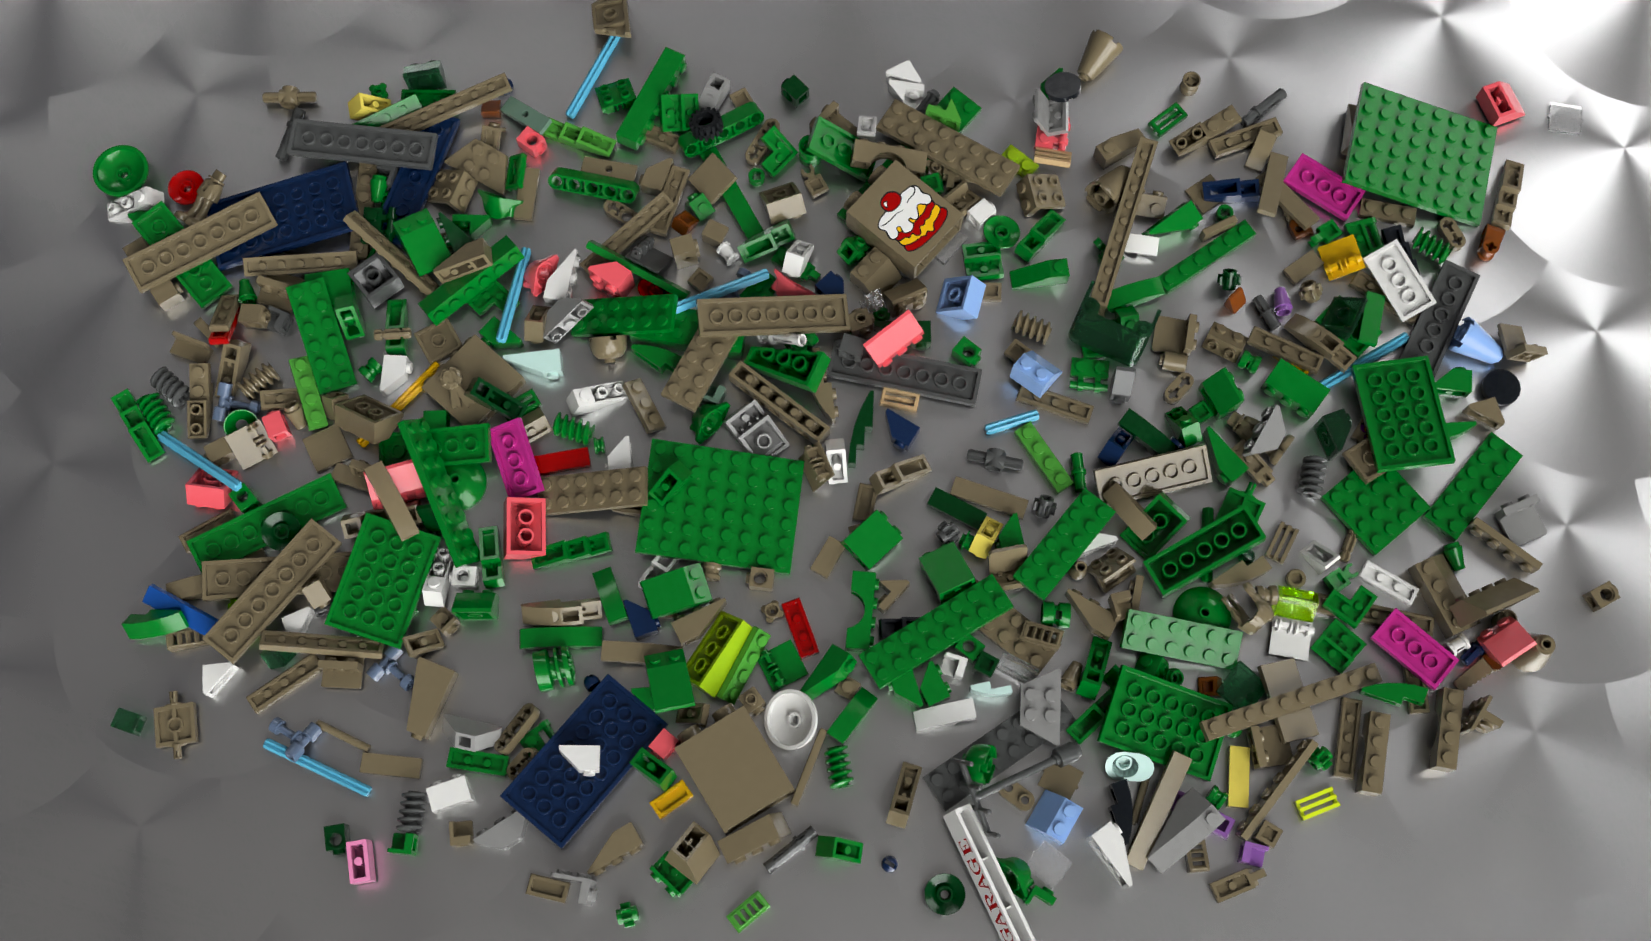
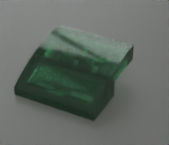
M1238 661L1215 692L1229 704H1232V709L1236 710L1257 703L1265 693L1261 679L1242 661Z

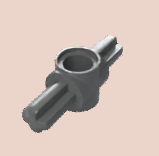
M989 448L987 452L969 449L967 453V460L984 463L985 468L990 471L1000 472L1004 467L1015 470H1022L1024 462L1022 459L1008 457L1002 449Z

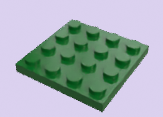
M1353 470L1320 498L1348 529L1353 530L1356 538L1373 556L1379 553L1431 508L1397 471L1385 472L1365 485Z

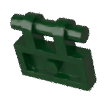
M364 207L363 217L393 244L395 231L392 223L397 221L396 208L389 207L388 214L384 215L383 208ZM383 223H387L385 230H383ZM361 238V243H362V244H369V243L364 242V241L362 240V238Z

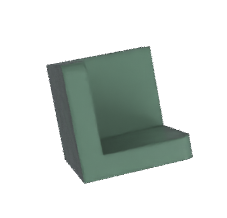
M721 385L718 388L710 386L701 402L705 404L723 403L727 394L726 387Z

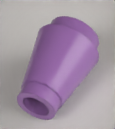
M1278 287L1274 290V312L1278 316H1287L1292 312L1293 306L1286 289Z

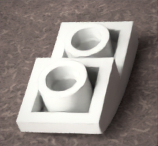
M1130 234L1124 253L1157 257L1160 238Z

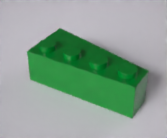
M751 346L744 363L757 373L816 393L831 359L823 351H794L784 348L781 350L770 347Z

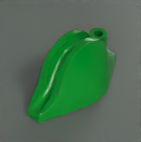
M478 189V193L483 200L485 212L494 219H505L508 216L513 217L515 208L524 202Z
M728 402L704 404L693 413L690 430L695 432V441L698 444L707 440L721 427L722 421L725 419L731 406Z
M1017 857L997 858L1013 894L1024 901L1028 896L1027 889L1034 884V880L1031 878L1030 867L1024 860Z

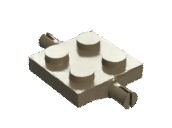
M170 691V704L164 707L153 708L156 748L172 747L173 759H182L181 747L186 744L199 742L196 703H179L178 691Z

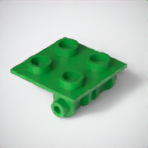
M629 78L620 79L616 82L594 88L603 114L607 113L608 115L616 112L614 106H616L618 112V105L620 104L622 110H624L623 103L626 108H630L636 100V95Z
M791 639L769 651L768 649L762 651L758 659V663L773 692L808 675Z

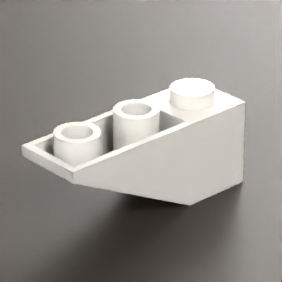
M145 186L127 196L107 203L108 220L127 219L128 213H134L138 210L148 211L160 201L164 202V193Z
M574 249L547 279L543 295L546 304L554 305L560 298H573L572 287L577 282L576 270L577 267L580 268L581 257L577 249Z
M624 381L572 390L566 398L571 416L591 413L627 399L628 396L622 387Z
M439 546L430 572L424 582L422 594L424 605L444 607L450 587L449 574L453 569L454 563L447 547Z

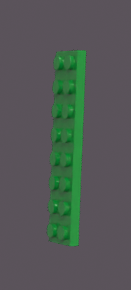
M425 418L403 420L397 423L455 567L459 568L480 562V550L475 543L473 532L466 520V515L460 506L459 497L451 484L452 480L447 474L444 461L440 457L437 443L432 437L429 424Z
M329 473L186 542L202 574V561L242 559L267 547L262 539L261 528L265 519L273 513L287 512L298 519L302 529L311 518L315 522H320L348 507L332 474ZM282 528L280 535H285L286 529Z
M993 574L870 647L859 654L858 657L880 690L1008 612L1014 606Z

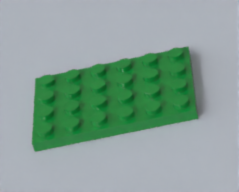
M1428 356L1352 365L1351 371L1377 473L1453 464L1456 461Z
M366 512L324 624L401 649L403 645L402 638L407 635L422 594L424 582L430 572L442 538L419 530V534L402 542L390 520Z
M1121 665L1097 741L1126 752L1144 754L1153 762L1166 766L1172 750L1193 759L1186 774L1210 782L1224 736L1206 742L1199 722L1231 712L1233 705L1126 665Z

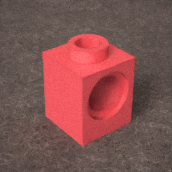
M529 126L516 138L518 146L535 159L546 150L547 143L545 138Z
M280 410L270 411L266 416L261 417L268 437L274 443L292 436L285 415Z
M663 728L648 747L652 750L650 752L659 760L662 758L666 761L675 751L674 748L680 744V741Z

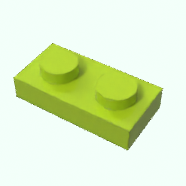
M1011 144L1001 154L1020 165L1017 174L1022 178L1027 174H1034L1039 169L1037 163H1034L1032 159Z

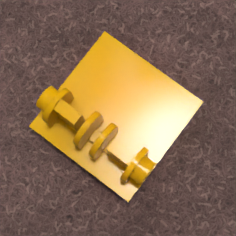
M1354 234L1318 247L1329 281L1366 268Z

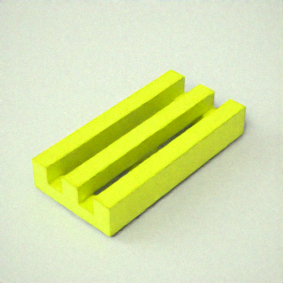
M1333 787L1294 802L1302 821L1341 806L1336 799V794L1333 792ZM1329 793L1327 798L1304 807L1300 805L1303 802ZM1332 800L1333 802L1332 805L1307 815L1303 812Z

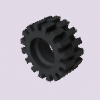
M703 107L701 111L697 109L695 111L696 114L692 113L691 117H689V126L695 139L699 138L700 141H703V139L709 141V138L713 140L715 135L718 137L720 135L719 132H723V121L719 111L715 108L710 109V107H707L704 110Z

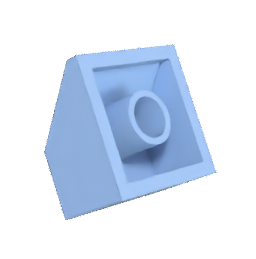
M973 275L944 279L936 313L961 320L977 319L986 284Z
M1034 351L1024 353L1013 365L1010 378L1041 398L1062 374V371Z
M1045 789L1026 825L1057 844L1062 845L1083 808L1071 800Z

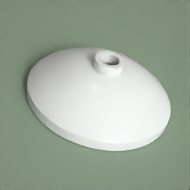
M786 689L780 691L772 697L766 707L764 714L766 733L770 740L782 749L795 750L805 746L812 739L817 728L818 715L815 704L807 694L800 690Z

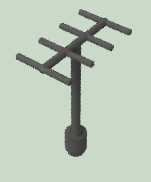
M1068 742L1053 749L1050 758L984 789L981 785L973 784L967 769V766L972 767L974 765L972 761L953 757L950 761L959 764L966 782L960 781L959 785L969 789L974 805L971 806L979 815L985 835L1000 838L1001 835L990 830L985 814L990 815L992 811L983 808L979 800L1054 764L1060 768L1079 760V757L1082 756V750L1077 742Z

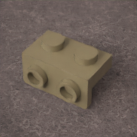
M962 181L943 196L945 200L963 213L964 216L967 215L969 209L981 201L978 195L969 190L965 181Z
M1144 189L1136 215L1162 219L1168 197L1164 195V192L1153 190V193L1145 192L1146 189Z
M1214 322L1202 344V348L1236 363L1248 338L1241 333L1227 328L1223 324Z

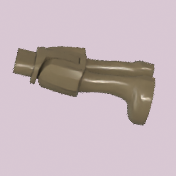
M216 169L212 176L208 175L210 178H206L196 191V200L191 209L187 212L176 211L174 213L175 217L182 220L188 226L206 218L212 204H218L225 185L223 181L227 176Z
M1234 411L1226 423L1233 427L1232 430L1235 431L1241 440L1247 441L1251 439L1253 435L1252 430L1260 421L1245 416V414L1240 415ZM1287 435L1283 438L1278 449L1264 452L1270 458L1272 465L1276 466L1295 439L1294 436Z

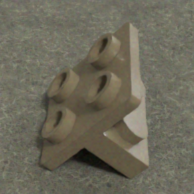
M289 274L267 275L266 277L258 275L255 282L260 286V292L256 302L291 313L293 309L286 287L303 283L304 279Z
M1118 547L1109 549L1099 559L1092 561L1087 566V572L1095 577L1101 590L1107 593L1136 572L1133 566L1136 560Z
M325 655L324 660H318L317 667L323 671L321 686L327 688L361 689L365 658Z
M1491 695L1472 701L1468 708L1470 711L1468 716L1461 720L1460 735L1474 730L1488 733L1501 728L1504 721L1486 710L1493 698Z

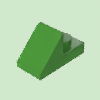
M952 99L946 110H943L938 105L928 104L925 115L951 129L959 131L961 119Z

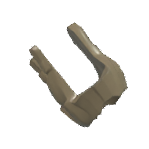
M1246 582L1242 586L1257 607L1254 617L1249 618L1233 594H1229L1227 597L1224 596L1221 600L1230 611L1234 621L1239 624L1237 628L1246 634L1253 635L1268 621L1271 622L1274 614L1271 605L1257 594L1251 583Z

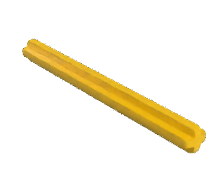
M433 362L391 407L402 411L423 390L421 387L424 381L437 372L440 364ZM363 438L356 440L363 448L369 444V441Z

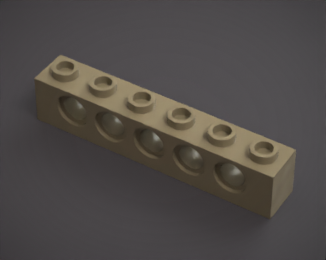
M741 360L729 373V380L732 384L752 399H756L760 405L813 445L817 441H820L822 445L830 435V427Z

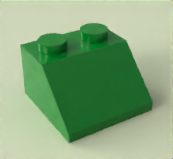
M463 590L462 593H456L451 612L459 620H498L499 596L497 593H494V590H482V593H474V590Z

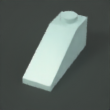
M560 349L503 355V359L510 366L551 380L564 376Z

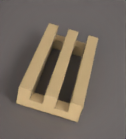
M1036 147L1033 162L1070 168L1072 152Z
M883 387L879 406L916 413L920 395ZM886 393H891V394H896V395L911 397V398H915V401H914V400H909V399L900 398V397L889 396V395H885V394H886ZM884 399H885V400H890V401H895V402H900V403H905V404L914 405V407H913V406H908V405H903V404H898V403H893V402L884 401Z

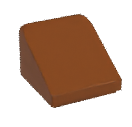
M491 100L483 103L481 107L482 117L501 118V100Z
M684 210L674 217L671 227L679 234L686 235L698 224L699 220Z
M1238 287L1224 303V306L1233 314L1246 303L1243 289Z
M1218 676L1198 677V692L1213 698H1222V678Z

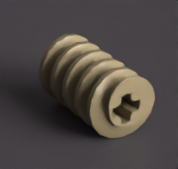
M1020 310L1011 330L1015 327V333L1017 334L1022 330V336L1029 333V339L1036 336V342L1043 339V345H1045L1052 328H1050L1051 322L1043 325L1044 319L1036 322L1037 316L1030 319V313H1027L1023 317V310Z
M269 362L268 366L264 363L261 364L263 370L255 368L256 375L249 372L250 379L243 377L244 384L236 382L247 398L255 399V392L260 394V391H262L261 387L266 390L269 389L267 383L274 385L273 378L278 381L281 380L279 374Z

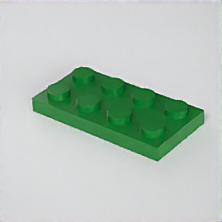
M821 116L815 119L805 150L865 183L872 174L876 161L872 163L868 170L851 167L850 161L855 139L860 138Z

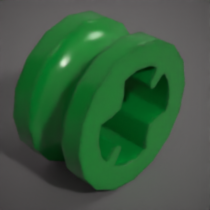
M760 168L750 170L748 174L750 184L755 187L763 185L765 181L763 170ZM756 174V175L758 176V174H759V175H760V179L757 180V178H756V180H754L753 175Z
M1224 204L1219 206L1215 217L1217 221H1222L1232 216L1234 211L1231 206ZM1225 211L1228 213L1227 216L1221 215V213H1224Z
M602 436L600 439L594 437L595 454L599 452L606 453L604 437Z

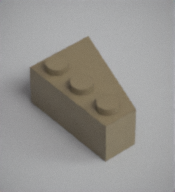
M777 812L768 814L717 842L727 864L735 862L737 865L747 860L746 856L750 854L753 856L764 851V847L768 845L771 847L780 843V839L791 835L792 832L783 813Z

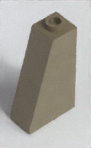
M420 656L417 660L406 730L412 733L410 737L422 741L423 738L429 740L459 674L454 670Z

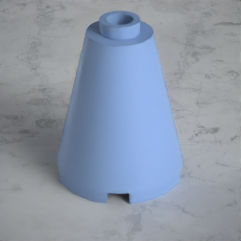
M1470 317L1464 318L1462 321L1465 323L1461 326L1458 325L1448 349L1489 364L1498 363L1503 357V348L1474 319Z

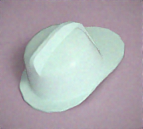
M1118 749L1106 760L1105 771L1111 778L1116 780L1145 781L1153 775L1154 764L1144 754Z

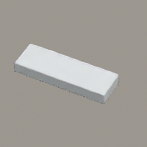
M1368 560L1364 562L1357 576L1358 579L1409 607L1420 590Z

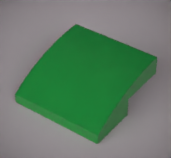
M698 94L659 95L661 132L691 131L689 117H691L692 113L696 114L695 111L697 109L699 111Z
M988 242L962 244L966 276L973 275L980 281L1004 278L1000 248L994 247Z
M1335 618L1310 648L1342 674L1367 644Z

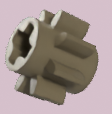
M1307 280L1301 284L1298 293L1301 300L1305 299L1308 303H1314L1321 298L1323 288L1321 283L1316 284L1314 280Z

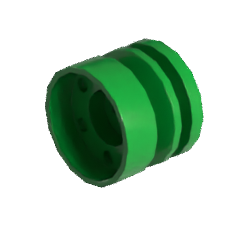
M567 645L561 646V655L558 648L554 647L553 657L549 656L546 649L532 653L535 676L541 692L554 690L555 680L559 681L562 688L566 687L565 678H567L569 686L575 685V664Z

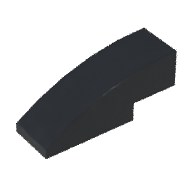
M1127 779L1109 785L1115 805L1108 807L1113 824L1116 823L1123 833L1121 835L1124 838L1125 845L1129 844L1132 831L1133 809Z

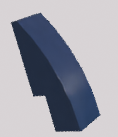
M1240 178L1202 182L1204 201L1220 203L1259 202V179L1240 181Z

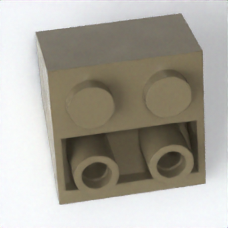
M916 278L883 292V301L891 317H899L908 309H921L926 304L928 290Z
M693 821L671 848L664 860L697 885L720 856V853L710 833Z

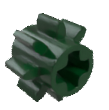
M1223 269V274H1218L1217 283L1222 285L1221 288L1223 290L1232 291L1236 289V285H1241L1242 276L1237 274L1235 269Z

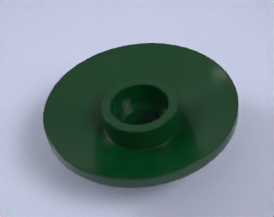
M273 513L263 522L261 528L262 539L268 547L282 551L299 533L301 525L298 519L290 513ZM282 528L286 529L285 535H280Z
M948 873L938 874L932 877L925 887V901L933 912L940 915H951L957 912L964 904L965 888L956 876ZM942 891L948 892L946 899L941 897Z

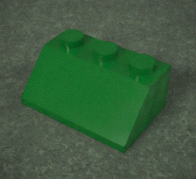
M1282 358L1261 386L1265 394L1271 397L1274 396L1280 400L1282 405L1291 407L1299 416L1308 419L1314 414L1330 391L1329 388Z

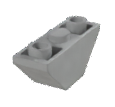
M560 298L548 310L543 338L556 344L594 308L593 304L581 298Z
M1277 404L1266 407L1261 414L1262 419L1253 428L1251 439H1248L1244 444L1242 456L1246 457L1278 449L1286 435V429L1280 406Z
M444 713L442 731L455 748L476 752L493 747L502 734V726Z
M513 809L511 811L512 814L507 818L501 817L494 822V826L490 829L484 828L479 831L473 841L479 845L508 850L524 839L528 820Z

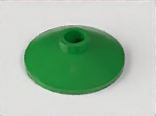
M998 215L991 217L984 225V237L994 247L1001 249L1010 248L1019 240V226L1013 219L1007 216Z

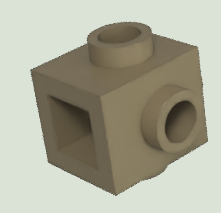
M867 307L854 309L849 314L851 335L866 336L873 330L875 318L872 312H868Z

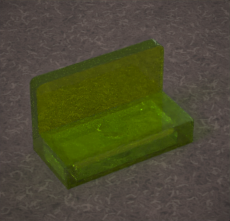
M1278 585V603L1275 607L1274 615L1313 622L1319 605L1318 594Z

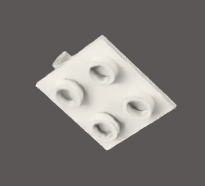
M1274 616L1268 654L1308 661L1311 634L1313 635L1315 627H1312L1313 623Z

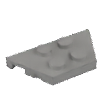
M1056 669L1020 686L1019 726L1053 743L1054 746H1060L1061 669Z

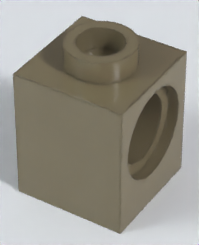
M241 304L238 322L246 328L267 329L268 322L271 319V312L262 304Z
M224 436L203 447L206 452L203 454L204 457L219 467L236 459Z
M751 567V572L746 574V584H749V590L773 592L775 570ZM759 575L765 577L763 583H756L754 580Z
M1610 581L1582 595L1593 612L1621 598L1618 594V589ZM1600 592L1605 594L1606 599L1601 597Z

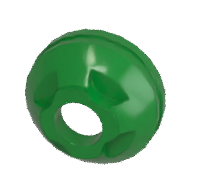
M246 409L232 411L224 421L223 428L225 434L228 435L238 430L236 427L238 420L243 419L250 424L258 420L257 416Z

